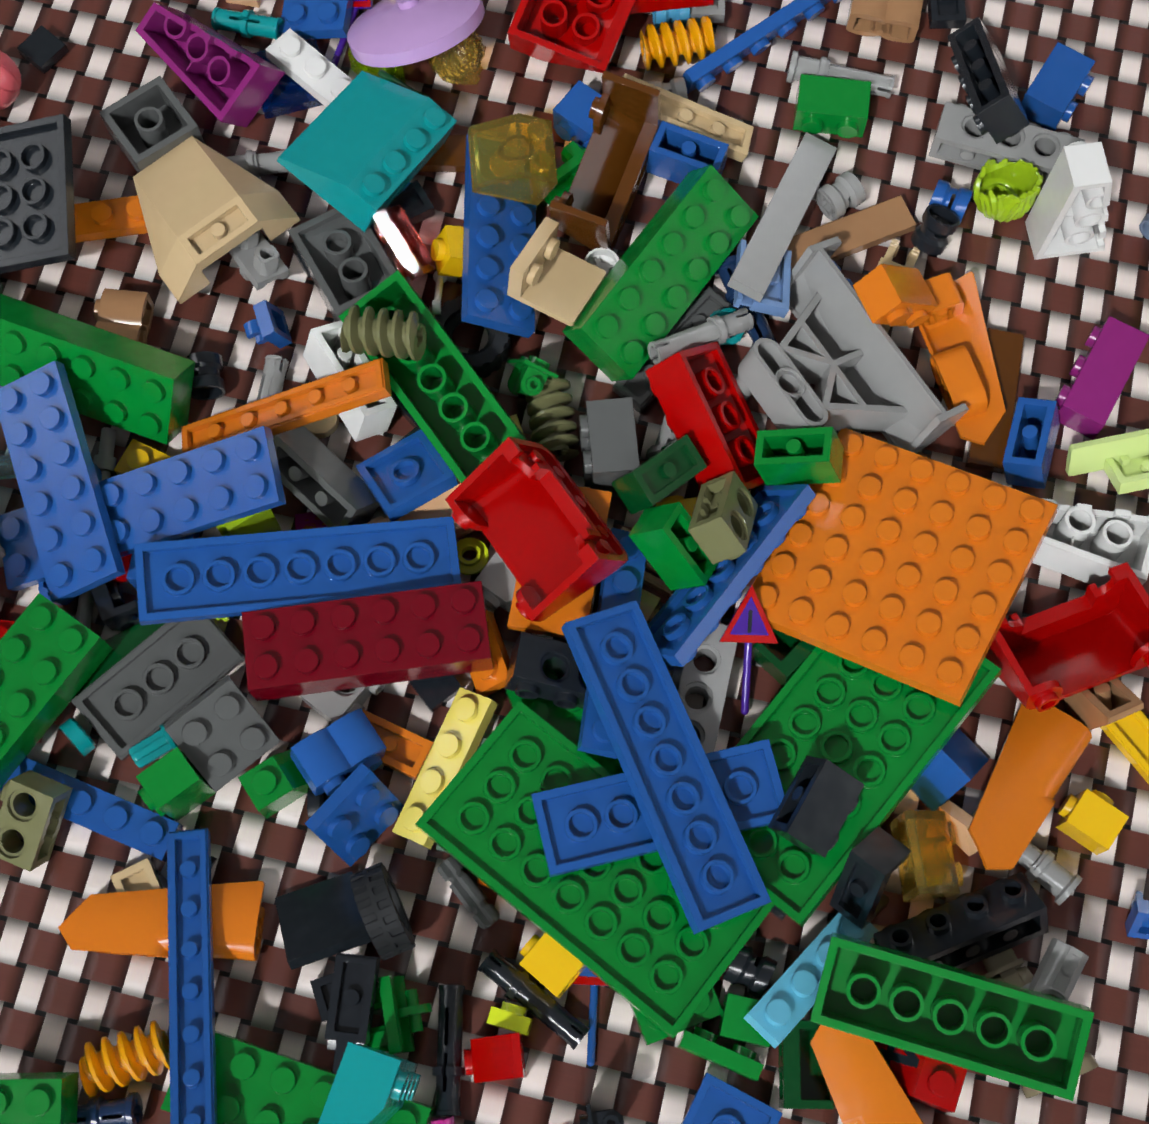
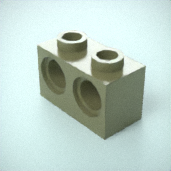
M735 471L701 484L688 528L689 533L713 565L727 559H737L744 552H747L758 504Z
M32 770L8 780L0 795V800L3 801L0 810V859L29 872L49 861L73 788ZM29 794L34 798L36 807L30 802ZM17 831L23 836L24 843L19 839Z

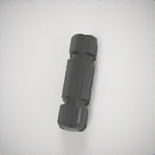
M452 856L447 858L437 868L438 872L445 881L452 883L449 887L467 911H473L475 914L473 918L480 928H489L500 918V913L492 903L488 904L486 902L488 897L469 872L467 874L463 872L465 867Z

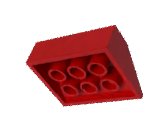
M521 0L507 32L510 48L541 61L603 73L609 66L636 0Z

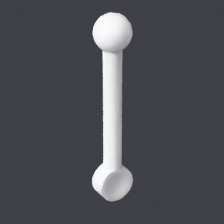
M436 271L433 274L436 286L432 309L433 315H441L442 289L447 276H439Z

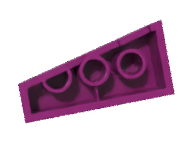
M155 2L135 30L219 121L246 128L285 73L184 12Z

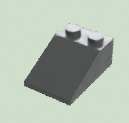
M335 208L288 230L335 322L341 320L338 317L396 272L372 229L369 227L363 232Z

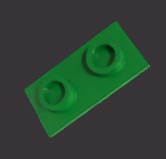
M530 355L529 358L521 356L520 359H510L506 362L514 367L507 382L509 391L514 395H538L542 391L547 379H557L559 376L549 371L551 365L548 362Z

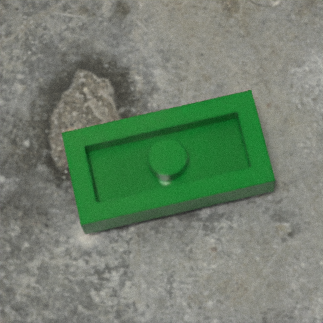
M695 1026L693 1033L687 1030L683 1031L677 1045L678 1048L752 1081H758L764 1064L755 1061L756 1052L735 1043L731 1050L716 1044L717 1035Z

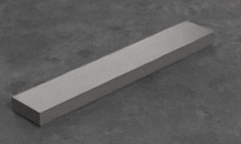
M807 132L805 133L727 284L728 287L761 302L837 150L836 147Z

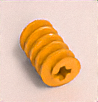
M702 16L699 26L694 18H689L686 27H684L681 20H675L672 31L667 22H661L658 33L653 24L646 26L645 34L640 29V48L646 70L649 71L651 69L652 60L656 59L660 69H663L667 57H670L673 66L676 67L678 66L680 55H683L687 64L690 65L694 53H697L701 61L706 58L707 51H711V54L715 52L714 33L710 18Z
M153 1020L150 1021L149 1035H145L140 1026H135L133 1040L131 1041L128 1040L124 1031H119L117 1033L116 1046L111 1044L107 1036L101 1037L100 1051H96L91 1042H86L84 1045V1056L79 1060L80 1079L86 1094L89 1097H95L99 1089L103 1092H110L114 1089L115 1082L120 1087L128 1086L131 1078L137 1082L146 1079L148 1071L153 1076L161 1075L164 1065L170 1070L169 1038L166 1032L161 1030L158 1023Z

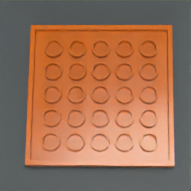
M847 428L840 429L838 437L844 447L841 483L809 484L816 494L815 498L808 505L805 515L796 521L787 532L785 541L774 549L767 558L763 569L756 577L752 586L772 629L960 707L1057 514L1058 504Z

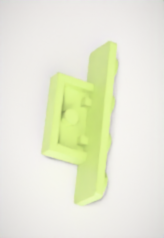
M1149 428L1071 444L1068 448L1066 473L1068 476H1076L1104 470L1119 495L1149 489Z

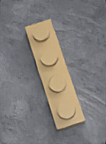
M625 73L623 75L624 78L660 90L661 121L729 144L727 157L742 163L747 157L754 129L753 126Z

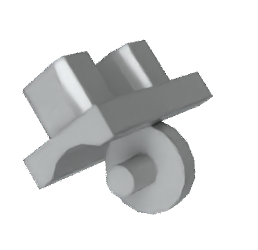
M260 230L229 251L240 267L239 272L246 281H251L256 290L262 289L273 280L289 277V269L281 260L279 252L273 245L269 244Z

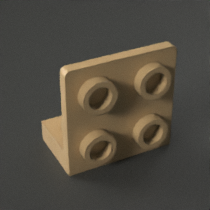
M545 217L510 267L507 295L568 326H574L604 281L606 271L560 249V240L557 239L559 222Z

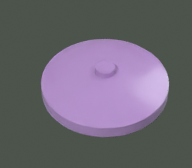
M381 0L373 5L372 9H367L354 21L348 31L347 42L353 57L363 65L388 68L413 64L439 55L466 39L482 22L485 8L482 0Z

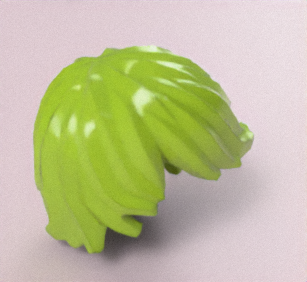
M1004 158L999 163H996V160L988 159L984 166H982L973 185V200L977 205L978 211L983 213L986 218L998 220L1000 223H1008L1011 220L1022 218L1034 205L1036 197L1041 191L1043 176L1038 173L1039 169L1033 167L1032 163L1024 162L1022 159H1019L1017 162H1008V159Z

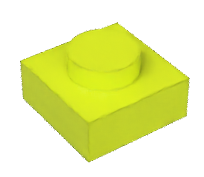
M503 1001L501 1009L491 1006L486 1023L528 1036L533 1020L532 1018L525 1017L527 1008Z

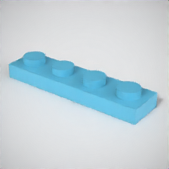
M838 912L743 1019L775 1049L814 1005L832 932L869 942L873 938V934L879 930L871 923L860 929Z

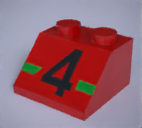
M880 1042L876 1043L909 1099L943 1112L955 1113L967 1073L966 1068Z

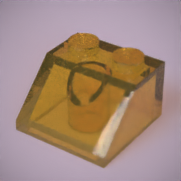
M518 113L469 127L468 142L472 192L538 206L558 183L551 120Z
M906 810L890 823L892 836L911 850L908 859L898 867L904 903L950 898L959 894V886H963L964 883L963 871L960 862H954L952 846L956 844V834L953 823L951 821L947 822L945 811Z

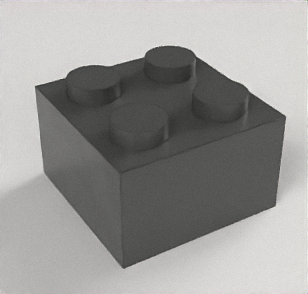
M158 76L99 112L110 136L138 173L191 136L205 144L198 125L161 76Z
M632 397L586 401V415H579L581 452H583L584 486L612 492V497H620L614 489L612 482L640 465Z
M229 675L164 724L165 731L215 792L280 742L277 735Z

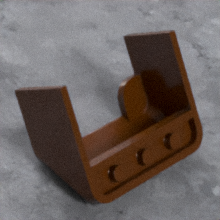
M604 71L601 77L602 96L601 98H594L589 112V118L593 119L592 135L569 192L564 191L561 197L555 196L551 200L549 217L559 222L558 229L589 249L593 250L602 247L614 251L647 169L649 148L661 123L660 90Z

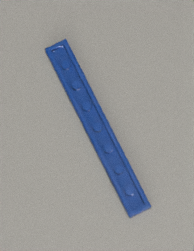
M202 828L167 832L170 1124H217L211 843L209 829Z

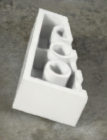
M1077 141L1063 147L1025 221L1034 260L1104 251L1105 243L1103 238L1106 237L1107 232L1105 221H1108L1109 216L1107 206L1110 205L1112 178L1102 142L1086 143L1084 141Z
M1041 498L1057 504L1056 500ZM1077 503L1075 506L1058 504L1057 514L1032 563L1088 584L1096 583L1097 587L1111 579L1108 574L1109 568L1128 562L1143 585L1147 581L1149 574V515L1131 514V510L1117 508L1113 512L1092 509V505Z

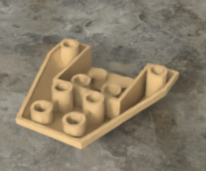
M193 136L133 176L159 276L180 304L210 284L202 272L203 269L257 231L262 229L269 240L272 241L300 221L298 215L278 190Z

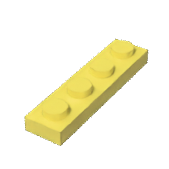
M459 688L392 830L393 833L431 850L434 841L418 829L415 823L477 751L498 706L495 701L464 688Z

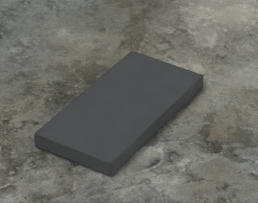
M212 619L165 623L72 699L71 702L119 759L124 761L130 756L129 749L160 730L159 725H164L240 665L245 660V657Z

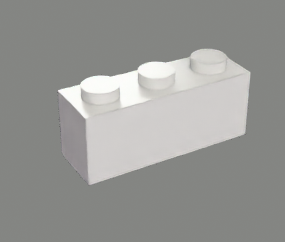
M341 320L310 330L303 357L317 380L370 362L365 353L361 355L355 354L352 350L347 353L342 352L340 334L343 322ZM390 396L338 415L354 441L357 442L387 432L397 405Z

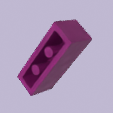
M1111 316L1107 318L1101 328L1095 325L1084 344L1090 348L1086 357L1079 355L1069 372V375L1075 377L1070 387L1064 384L1055 399L1059 407V422L1093 440L1110 416L1149 339V335Z

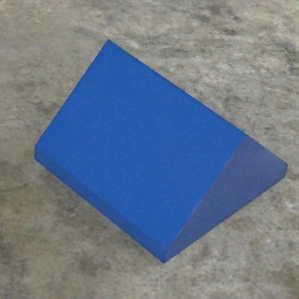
M958 728L910 790L933 813L968 783L989 759Z

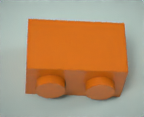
M880 264L853 285L873 324L914 328L924 323L929 318L928 313L938 307L919 269Z

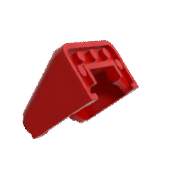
M508 437L445 499L453 511L451 515L454 521L465 530L471 528L476 531H482L519 582L521 588L515 594L517 599L516 607L528 620L544 621L616 572L628 561V555L623 546L557 458L539 443Z
M1128 562L1109 568L1108 574L1111 579L1097 587L1096 583L1088 585L1083 596L1020 619L1017 613L1009 615L1008 621L1004 618L985 658L1001 668L999 678L1027 709H1037L1038 712L1047 711L1056 706L1061 699L1144 667L1149 669V595Z

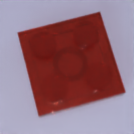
M401 205L384 208L373 215L377 223L374 225L375 232L385 245L389 243L396 255L393 258L394 263L404 277L409 276L410 280L414 281L436 270L435 262L432 260L430 253Z

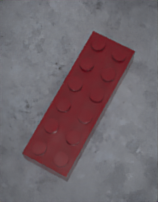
M482 581L241 612L247 687L256 701L493 669Z

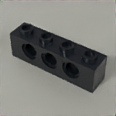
M521 632L512 647L504 689L515 691L517 696L524 699H537L539 697L551 700L554 705L564 709H574L576 707L583 709L586 686L581 680L582 675L568 643ZM543 668H550L555 671L558 680L548 678L544 674ZM668 670L669 673H670V676H671V678H672V676H673V671H672V670Z

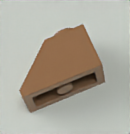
M1118 678L1064 698L1065 709L1089 730L1111 724L1144 709V703Z

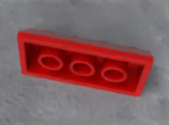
M717 341L679 351L645 371L650 381L651 391L658 398L666 415V422L669 428L674 432L677 439L687 434L707 465L704 470L695 475L699 491L701 484L732 471H735L748 491L765 484L754 467L757 431L760 430Z

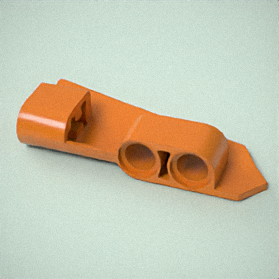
M968 272L956 280H953L951 273H944L925 280L938 307L928 313L929 318L918 327L931 355L930 365L947 409L950 410L963 403L969 408L968 412L954 424L960 439L984 446L1006 413L974 273Z
M1022 703L1019 706L968 828L985 870H1012L1054 806L1056 800L1053 798L1092 739L1091 732L1084 724L1056 707L1038 712L1037 709H1027Z
M264 881L212 884L213 958L258 960L265 916V908L261 907L265 888ZM168 888L91 894L69 915L58 929L71 950L168 958Z
M824 1025L819 1026L810 1044L843 1124H924L873 1040Z

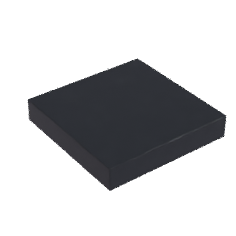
M352 871L275 898L286 958L291 970L371 942L351 888L350 875L353 874Z

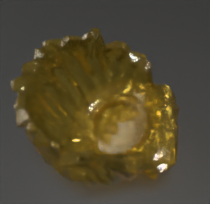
M474 31L456 46L427 60L432 70L443 81L451 84L475 85L480 81V77L477 75H480V72L483 71L481 61L485 56L486 46L482 43V38L478 32Z

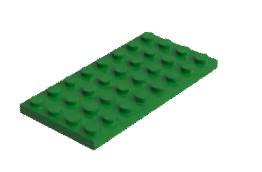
M814 648L736 746L769 739L784 795L788 791L806 756L828 759L863 783L864 786L859 794L856 808L847 816L839 831V839L836 845L828 851L826 857L803 851L768 828V826L741 832L770 899L778 909L803 927L839 881L850 851L878 826L881 827L1001 675V668L984 658L959 707L823 649Z
M519 700L415 825L541 931L547 933L580 960L588 970L658 1028L674 1039L775 905L770 902L694 935L658 852L550 877L531 794L603 778L613 774L585 752L577 751L578 746Z

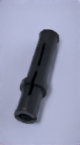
M495 948L477 969L506 992L504 996L509 1001L515 999L524 1008H527L531 1014L570 1045V1048L573 1050L590 1030L588 1026H585L529 979L530 973L526 970L523 972L519 971L501 956Z
M439 985L437 1067H432V1076H436L434 1116H461V1077L466 1076L465 1067H462L465 986Z

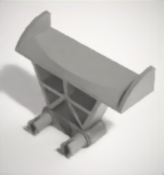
M838 236L808 246L791 270L789 309L797 318L796 322L780 344L768 338H760L755 341L738 366V376L735 380L745 401L747 402L752 394L778 430L833 427L835 431L847 428L857 432H881L890 444L917 454L952 427L968 412L969 408L963 403L946 411L882 325L872 323L856 291L830 258L842 244ZM809 384H814V389H812Z

